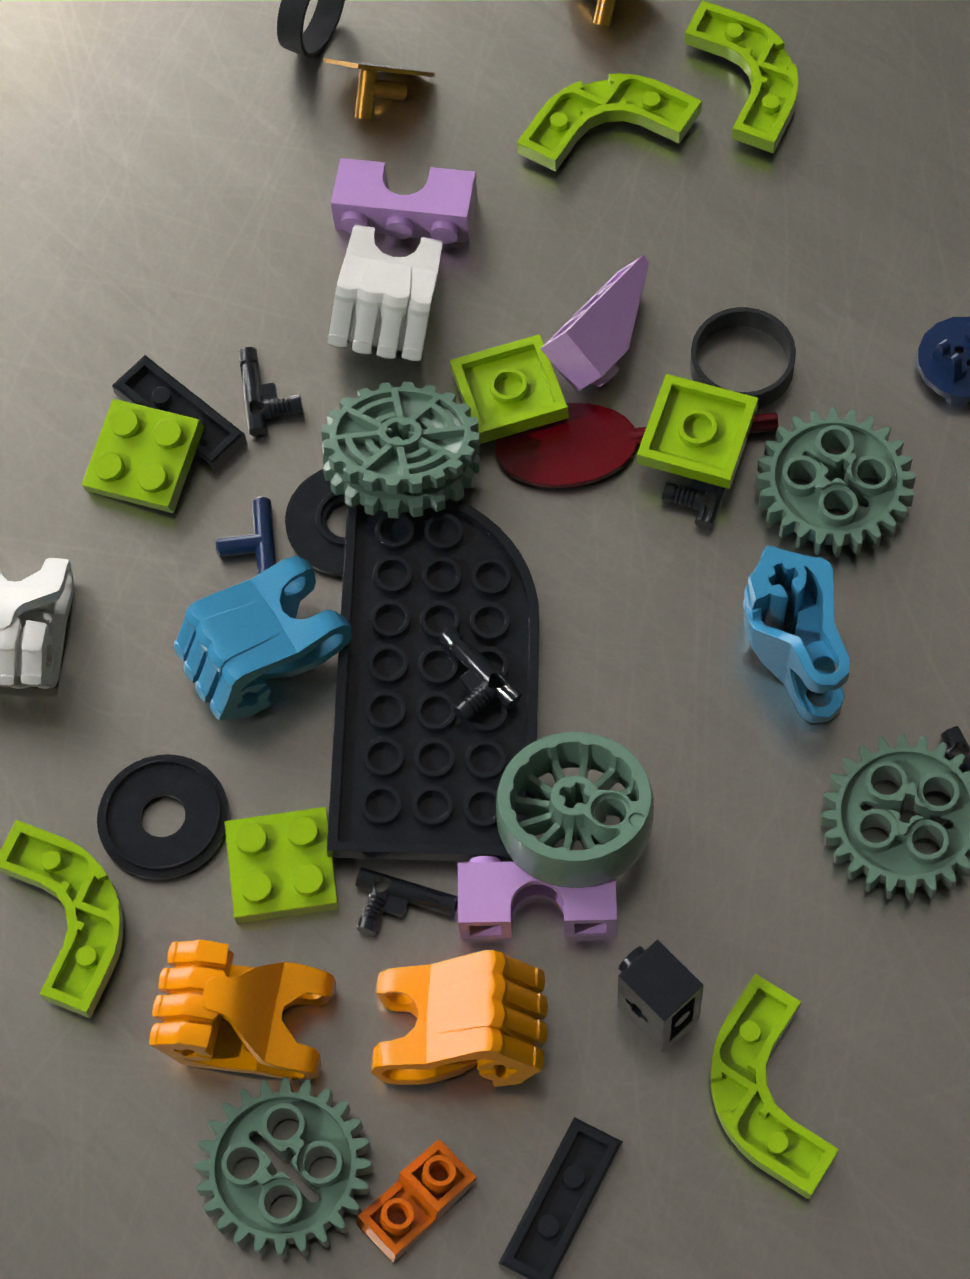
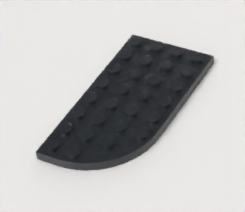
M449 499L445 501L446 509L438 512L432 508L424 509L423 516L414 518L409 512H402L399 518H388V514L385 511H378L375 515L365 513V508L361 504L354 507L347 505L341 615L351 625L352 638L338 652L327 836L328 857L470 861V859L478 856H493L499 858L501 862H514L507 853L498 832L496 795L501 777L510 761L523 748L537 741L539 603L530 570L512 540L487 516L461 501L456 502ZM453 626L522 694L520 700L511 708H507L496 698L479 711L478 714H475L467 723L461 721L455 714L453 707L471 694L460 683L461 675L468 669L439 641L443 631ZM492 681L489 684V687L492 689L503 688L496 681ZM528 790L523 791L520 797L536 799V796ZM517 815L519 822L530 818H534L530 816Z

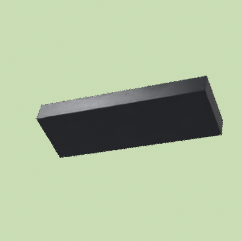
M146 355L112 385L114 393L123 401L199 419L204 425V429L194 458L213 473L247 442L245 433Z
M576 1117L573 1118L499 1261V1267L521 1279L556 1278L623 1146V1141Z

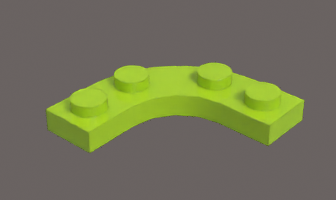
M702 0L685 31L684 44L724 57L739 65L747 74L751 84V92L732 128V139L774 154L796 106L798 93V71L796 64L792 63L790 56L784 49L785 42L771 28L750 16Z
M608 74V80L595 81L584 85L582 80L563 88L544 104L516 142L517 153L556 172L576 142L590 128L605 122L616 121L640 125L676 143H680L701 113L702 100L655 79L634 74Z
M16 820L0 850V873L42 888L58 898L65 908L68 926L63 946L39 994L47 1002L91 1018L113 973L122 946L123 916L118 895L102 866L85 849L61 836Z
M755 973L730 1011L717 1036L710 1071L712 1099L721 1125L737 1149L761 1170L810 1200L836 1158L839 1149L792 1120L776 1105L769 1091L766 1073L767 1063L772 1050L799 1010L801 1001Z

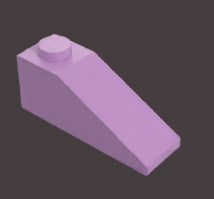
M644 255L618 271L540 348L576 392L591 383H594L598 388L619 371L615 363L629 349L649 261Z

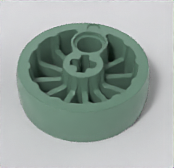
M565 732L550 735L523 748L506 767L496 795L498 832L512 860L524 872L535 879L550 885L566 888H584L603 884L626 872L643 853L653 828L654 798L652 787L642 764L628 749L607 737L586 732ZM580 768L578 776L572 775L565 777L562 769ZM590 770L604 773L595 783L587 779ZM550 773L554 778L555 785L551 788L540 780L539 777ZM616 783H620L625 788L620 791L610 790ZM528 790L541 800L520 797L523 791ZM517 815L530 816L534 818H530L519 822ZM613 815L620 818V823L617 825L609 826L602 824L606 821V816ZM545 833L539 840H537V837H535L536 835ZM561 839H565L563 847L553 848ZM580 841L584 850H573L574 842Z

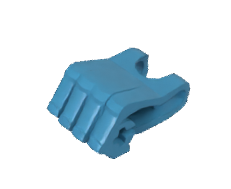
M766 546L754 572L750 573L748 584L744 590L745 598L742 603L745 630L751 648L763 665L784 684L799 715L805 721L810 723L829 722L841 711L844 700L842 685L847 683L850 670L849 655L835 626L833 568L829 561L821 557H811L778 549L775 546ZM786 612H787V616H786L785 625H786V629H787L788 633L783 631V626H784V620H785V614H786ZM809 689L816 693L827 692L831 701L823 707L814 706L808 700L806 691Z
M299 556L285 558L250 580L195 601L185 611L186 615L177 639L174 642V649L177 656L182 661H185L183 669L186 676L191 682H196L195 688L198 696L204 702H210L212 713L219 721L241 717L249 718L272 705L268 699L270 688L265 679L293 677L314 669L337 654L350 642L352 638L351 625L344 616L336 611L324 610L304 620L296 619L300 601L314 590L316 584L314 569L308 560Z

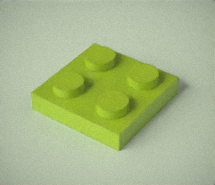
M540 334L450 360L451 371L462 402L471 408V417L477 418L478 433H480L479 444L569 418L568 407L552 364L540 349L544 346Z
M666 374L637 452V464L730 489L758 409V398Z
M112 399L81 486L87 492L174 513L204 425L196 418Z
M326 806L224 821L233 912L236 924L339 909L334 861L332 857L327 856L328 813Z

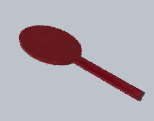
M566 403L569 418L497 439L495 444L496 460L504 472L526 484L548 488L582 486L607 478L622 469L635 454L637 446H640L646 427L635 428L624 415L604 406L589 403ZM776 412L755 414L749 434L777 431L779 427L778 414Z

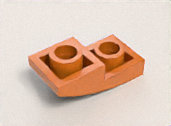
M438 1139L400 1172L398 1181L358 1215L356 1224L394 1263L440 1220L474 1184L477 1177Z

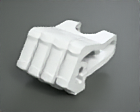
M355 224L337 282L327 344L346 348L349 346V342H353L352 351L366 355L372 354L373 348L377 347L376 356L385 359L397 358L398 351H402L401 358L419 362L422 360L430 308L436 289L442 241L421 237L420 244L414 253L406 257H392L382 253L375 245V228Z
M47 558L40 571L17 582L7 581L0 570V686L16 689L29 687L47 689L54 688L57 685L66 625L74 593V578L70 559Z

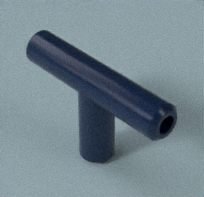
M257 497L252 501L254 534L223 537L216 540V551L219 557L256 553L258 574L276 564L271 500L267 497Z

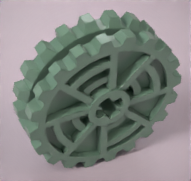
M388 382L381 383L379 390L375 391L365 387L358 390L357 398L345 397L339 401L340 410H330L327 415V425H322L321 435L325 480L330 481L331 491L335 495L344 494L345 504L350 507L361 504L364 506L365 513L375 515L378 511H385L388 514V518H399L402 512H409L413 518L423 516L424 509L432 508L436 512L446 509L445 501L449 499L458 502L464 497V488H472L475 484V473H478L480 468V433H478L477 418L471 417V408L466 403L456 404V395L451 392H446L442 395L436 393V386L427 384L421 389L415 388L413 382H403L401 387H393Z

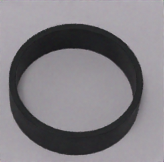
M281 0L277 18V37L281 47L308 58L317 56L333 36L339 23L345 0H318L313 17L304 33V19L310 0Z
M736 307L712 315L698 328L692 341L690 370L693 381L723 388L712 382L702 371L697 360V354L701 346L708 338L721 330L732 327L755 328L771 335L780 343L787 355L788 367L784 374L772 385L757 391L738 393L757 397L758 409L778 400L788 389L794 373L796 347L788 328L772 314L755 308Z

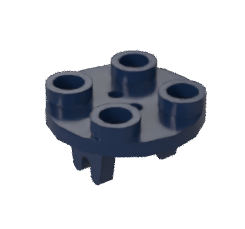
M952 317L936 323L924 334L917 350L916 365L925 384L938 395L943 396L946 402L953 406L967 405L970 403V367L967 366L970 364V317Z

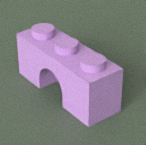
M340 158L331 199L335 230H345L348 233H352V229L356 224L373 227L376 229L375 234L390 235L397 239L426 237L440 240L444 244L454 242L469 243L478 199L476 172L430 167L427 183L420 191L410 195H399L389 190L385 162Z
M478 856L470 859L469 862L458 863V927L460 939L513 938L512 922L515 911L524 902L535 898L547 899L559 907L564 917L565 937L617 936L616 878L596 886L566 888L544 883L524 872L515 862H501L499 858L493 856Z

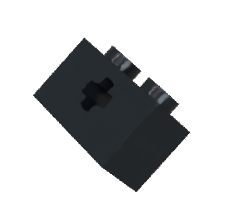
M658 939L646 950L642 946L635 948L621 962L618 967L621 973L618 975L617 1007L663 1051L700 1017L704 985Z

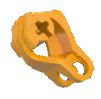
M202 939L172 942L167 960L168 964L175 968H163L158 984L159 990L168 995H157L153 1004V1017L163 1022L154 1023L150 1032L149 1042L153 1048L177 1060L178 1063L191 1067L250 1073L279 1079L288 1077L291 1081L313 1080L319 1077L321 1069L320 1053L313 1047L295 1041L282 1021V1012L292 1005L319 1007L326 1004L335 995L337 983L331 973L291 962H279L259 967L238 966L232 964L234 953L228 950L229 944Z
M484 950L434 964L389 968L379 973L375 994L383 1006L390 1011L411 1012L417 1018L415 1027L405 1037L379 1042L374 1047L371 1073L387 1084L421 1085L461 1075L477 1065L479 1075L492 1080L494 1087L524 1083V1080L539 1073L543 1068V1051L538 1047L546 1043L548 1034L546 1023L541 1021L546 1017L548 1011L547 997L541 994L545 987L544 971L507 956L503 952Z

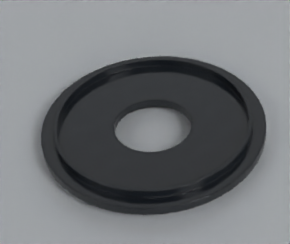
M324 469L305 479L291 496L285 515L286 533L295 553L299 557L308 560L314 569L329 575L343 576L345 537L332 533L326 524V519L329 511L335 505L345 502L344 494L335 495L331 491L330 481L325 480Z
M171 754L143 758L123 769L114 777L104 791L97 813L98 834L109 857L125 871L141 878L155 880L180 877L202 866L219 848L226 834L224 821H229L228 800L218 778L201 763L185 756ZM160 796L176 798L185 808L183 825L177 832L166 837H157L147 833L141 824V814L146 804Z

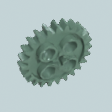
M831 407L828 419H821L815 409L811 410L809 423L807 424L797 416L792 417L791 432L779 426L776 432V442L767 440L764 450L765 456L759 457L757 471L760 474L756 476L755 489L761 491L759 493V507H769L766 521L768 523H775L782 520L779 536L785 537L794 531L797 534L795 546L797 548L803 546L808 540L814 541V552L816 555L821 553L825 544L832 545L835 557H840L843 545L849 544L856 555L860 554L863 540H866L874 548L879 547L881 533L892 537L895 534L896 522H905L908 512L907 507L912 505L915 493L911 489L914 488L916 474L908 472L911 468L912 456H900L904 445L903 440L889 443L891 431L889 426L876 432L873 430L874 417L869 416L862 424L856 422V411L853 409L850 410L846 419H839L835 407ZM835 448L843 453L834 455L826 452L825 449ZM802 478L809 481L810 484L798 485L791 480ZM873 478L876 481H878L879 484L869 485L862 482L860 479ZM838 508L845 511L846 514L841 516L832 515L827 510Z
M905 734L899 735L897 747L890 748L883 737H879L876 753L873 754L867 747L860 745L858 751L860 762L857 763L845 757L842 760V769L846 776L831 774L830 786L837 792H824L823 805L833 809L823 812L821 817V824L823 826L833 828L825 833V844L830 846L841 845L834 852L835 864L850 860L851 864L848 868L847 877L852 880L862 873L867 875L866 891L870 892L881 882L886 884L885 893L887 899L892 898L897 887H904L908 901H913L916 887L923 886L928 896L933 898L936 893L937 881L940 880L946 887L952 890L956 884L954 871L967 877L970 876V860L968 859L970 858V770L964 773L961 771L965 759L963 754L955 756L950 761L945 758L946 743L942 742L932 752L927 750V738L923 735L918 740L916 747L908 746ZM880 780H890L899 787V790L891 795H883L877 792L873 785ZM931 791H941L951 801L943 806H934L926 801L924 796ZM867 804L872 809L864 811L861 809V806ZM903 810L913 812L910 823L900 821ZM949 822L953 827L945 829L941 824ZM879 827L885 830L889 837L883 842L872 843L867 841L861 833L867 828ZM922 838H929L940 846V850L931 855L923 854L914 848L913 843Z
M288 1077L283 1078L280 1091L272 1093L266 1080H263L260 1085V1097L255 1099L243 1088L240 1090L243 1106L237 1109L231 1104L224 1102L222 1107L228 1117L226 1122L209 1120L207 1123L216 1135L215 1140H199L198 1143L200 1149L209 1155L210 1159L196 1162L194 1168L198 1174L210 1178L198 1184L196 1189L200 1196H215L203 1209L208 1217L223 1214L216 1226L222 1235L229 1233L237 1227L234 1243L238 1248L241 1249L251 1238H254V1251L260 1257L265 1254L270 1243L275 1244L280 1259L286 1258L289 1244L295 1243L304 1257L308 1256L309 1239L314 1237L321 1245L327 1248L330 1245L326 1230L332 1226L337 1231L345 1234L348 1230L341 1217L344 1212L352 1215H359L362 1212L353 1196L369 1195L371 1191L369 1184L358 1178L360 1175L374 1172L371 1161L358 1158V1156L371 1150L369 1139H353L364 1128L360 1118L344 1122L351 1110L349 1104L343 1101L331 1108L333 1094L328 1087L317 1098L313 1097V1086L310 1080H305L298 1093L293 1092ZM289 1118L299 1122L298 1131L290 1139L278 1140L272 1137L273 1128L281 1120ZM253 1133H258L283 1162L287 1164L292 1162L298 1177L319 1195L317 1202H310L284 1172L280 1171L277 1173L270 1157L250 1140V1136ZM329 1156L337 1160L335 1170L328 1177L320 1179L309 1175L310 1165L318 1157ZM254 1157L259 1160L258 1170L250 1178L238 1179L233 1176L234 1166L242 1158ZM287 1194L297 1198L296 1208L287 1217L276 1218L270 1215V1205L277 1197Z

